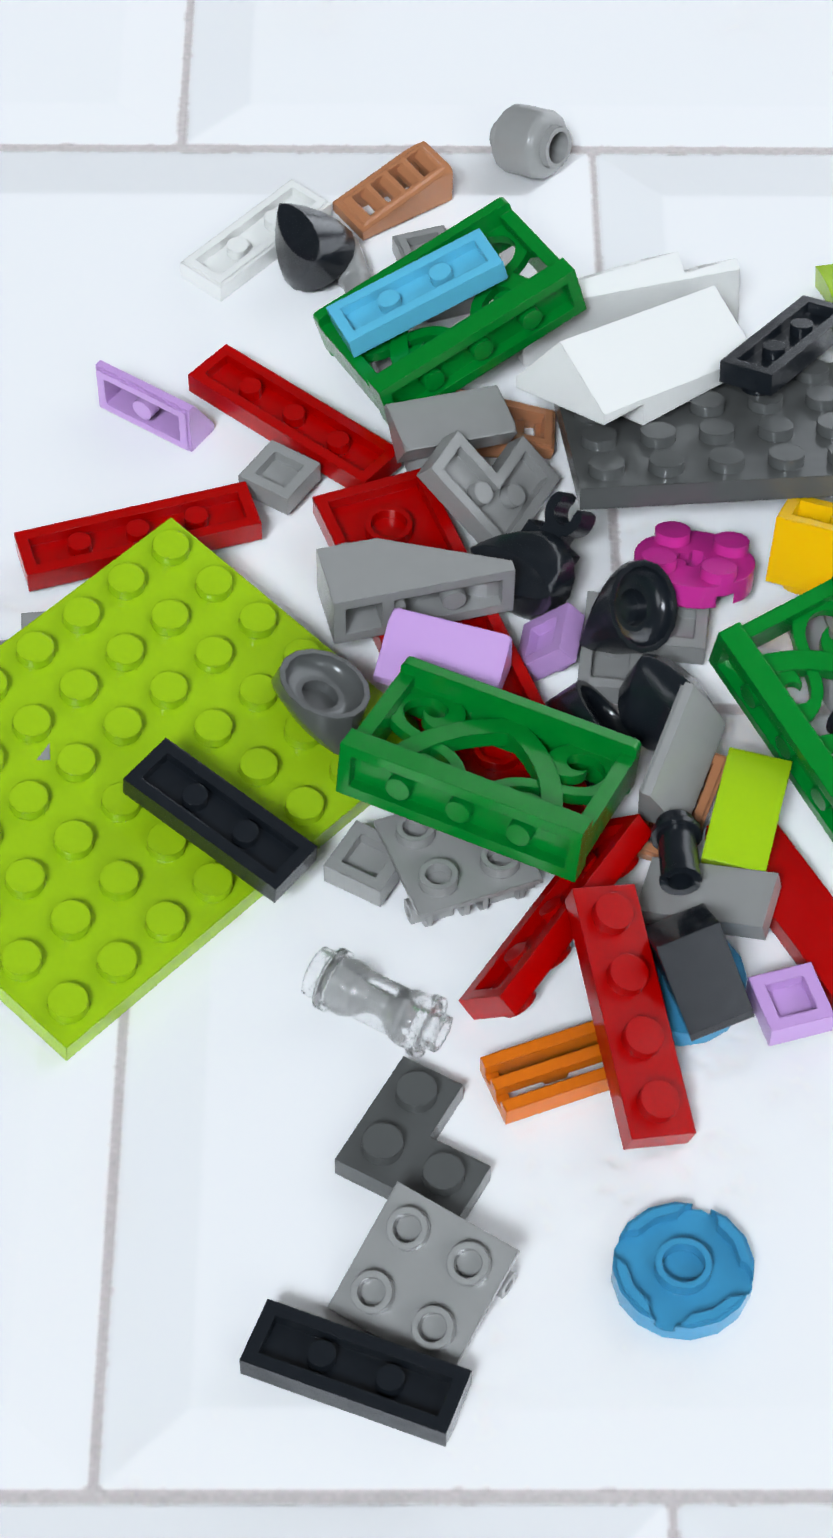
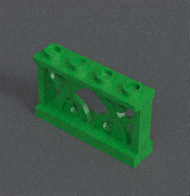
M499 197L317 310L313 314V319L326 350L343 366L379 409L382 418L387 422L384 409L385 404L456 392L587 308L575 269L563 257L559 259L512 210L508 201L504 197ZM480 228L500 258V253L511 246L515 247L513 258L505 266L508 278L477 294L471 304L470 316L451 328L428 326L414 330L415 327L354 358L328 315L327 306ZM528 262L538 272L529 279L519 275ZM390 357L392 362L390 366L379 373H376L369 364Z
M832 576L830 580L743 625L738 622L719 632L708 661L773 756L793 761L789 779L833 842V734L818 736L811 725L823 701L822 678L833 680V639L829 635L828 626L821 635L819 651L810 650L805 634L806 626L813 618L818 616L833 617ZM790 631L793 650L763 655L759 651L758 647ZM799 677H805L809 700L797 704L786 688L794 687L801 691L802 682Z
M409 656L401 665L400 673L358 729L351 728L341 741L336 792L575 883L585 867L586 857L625 795L629 794L634 786L642 744L633 737ZM409 714L422 719L421 725L424 731L421 732L413 727L404 715ZM393 731L403 741L394 744L386 741V739ZM474 747H498L514 753L524 765L531 778L510 777L496 781L489 780L466 771L463 762L454 751ZM584 780L596 784L588 787L568 786L580 784ZM563 803L587 806L583 813L580 814L564 808Z

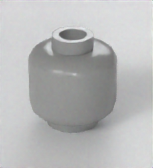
M517 103L506 108L492 125L489 135L493 157L496 164L502 170L536 179H545L562 167L569 157L572 145L570 132L560 114L551 109Z

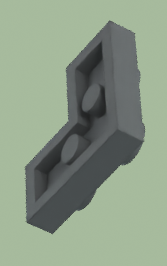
M403 1056L336 1156L335 1174L388 1199L398 1181L466 1220L490 1182L491 1166L437 1140L463 1099V1084Z

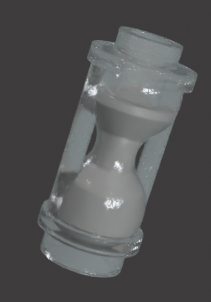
M327 946L322 947L312 958L302 980L301 993L312 999V1006L322 1012L330 1011L342 1017H351L387 1035L395 1045L404 1048L405 1053L415 1059L421 1058L428 1050L433 1053L437 1052L444 1044L453 1023V1017L447 1014V998L437 993L430 995L423 990L410 989L373 971L366 962L355 958L354 952L344 947L336 951Z

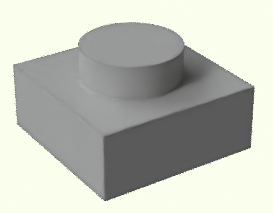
M271 440L238 475L239 482L246 481L253 499L289 515L321 480V466L319 462Z
M358 820L354 822L323 865L324 881L381 907L400 880L377 830Z

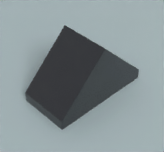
M703 903L645 926L653 958L691 1042L754 1017L751 1003L720 922Z

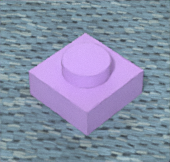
M569 602L523 625L518 653L533 682L552 673L561 672L576 662L580 650L579 644L585 615Z
M811 962L748 977L746 993L768 1046L832 1031L833 1010Z

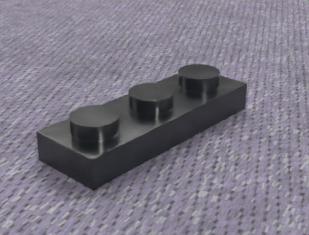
M805 295L801 296L720 361L719 382L740 387L743 392L749 395L772 396L833 345V303Z
M167 738L123 778V793L273 903L316 861L318 846Z
M267 1299L239 1359L240 1374L444 1447L447 1445L472 1380V1370Z

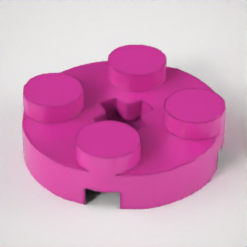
M667 521L657 524L654 536L641 541L634 551V561L647 560L658 564L669 576L676 592L678 607L692 609L716 608L717 597L733 593V603L745 599L753 587L755 559L749 552L750 540L741 533L728 531L713 534L691 531L690 527L686 524Z

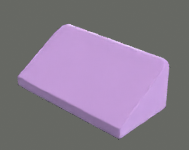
M102 360L95 364L99 406L190 452H193L214 430V423L195 406Z
M394 608L386 627L373 674V682L390 686L400 673L403 662L407 657L412 656L502 689L511 667L512 638L507 634L401 608Z

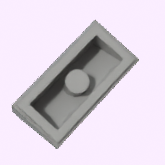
M497 385L390 403L384 406L397 463L430 457L443 437L457 430L475 449L509 443L517 434L515 421Z
M685 682L684 685L680 686L639 789L638 813L643 820L656 823L657 818L662 813L676 809L687 811L692 815L725 730V721L721 714L694 684Z

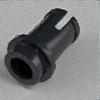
M676 809L662 813L657 818L650 833L651 842L658 849L660 866L659 884L662 890L672 895L691 894L698 890L700 882H702L697 846L702 841L703 832L700 823L689 812Z

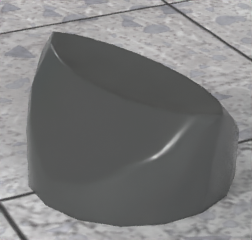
M305 649L295 651L285 657L271 680L274 691L297 723L318 743L332 753L339 755L341 741L351 728L357 730L361 725L370 700L369 684L361 671L347 659L332 652Z

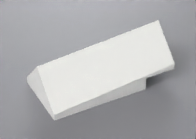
M679 251L644 258L580 277L578 282L587 309L522 349L517 355L523 367L530 366L560 341L712 286L716 287L738 323L740 265L738 258L706 263L684 270Z
M712 286L560 341L516 376V388L602 425H606L621 416L638 424L645 425L722 384V382H719L720 361L745 342L747 338L716 287Z

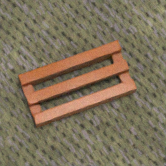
M593 1021L480 1057V1072L505 1125L609 1090L605 1070L602 1067L512 1098L508 1094L540 1082L549 1084L567 1078L570 1072L603 1062Z

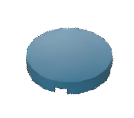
M672 1202L648 1208L627 1223L614 1249L611 1282L619 1305L637 1325L664 1338L691 1341L718 1334L739 1318L751 1297L754 1258L745 1235L726 1216L712 1209L710 1214L702 1210L692 1209L693 1204Z

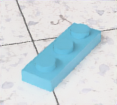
M480 228L336 301L327 306L326 309L332 324L355 358L506 280L508 275L503 261Z

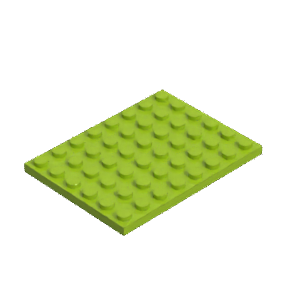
M169 518L0 645V1000L65 1061H68L263 896V894L123 793V778L165 738L172 741L318 846L317 850L370 806L368 803L336 792L339 755L332 753L318 743L297 723L274 691L271 683L284 658L295 651L318 649L334 652L173 518ZM367 679L370 700L362 722L384 694ZM405 714L406 720L413 727L420 730L416 720L409 714ZM393 731L386 739V741L394 744L403 741ZM50 743V760H37Z

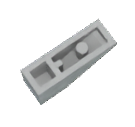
M380 538L346 542L316 549L317 591L334 644L385 635L388 620L394 608H401L455 622L512 611L514 607L515 567L512 560Z

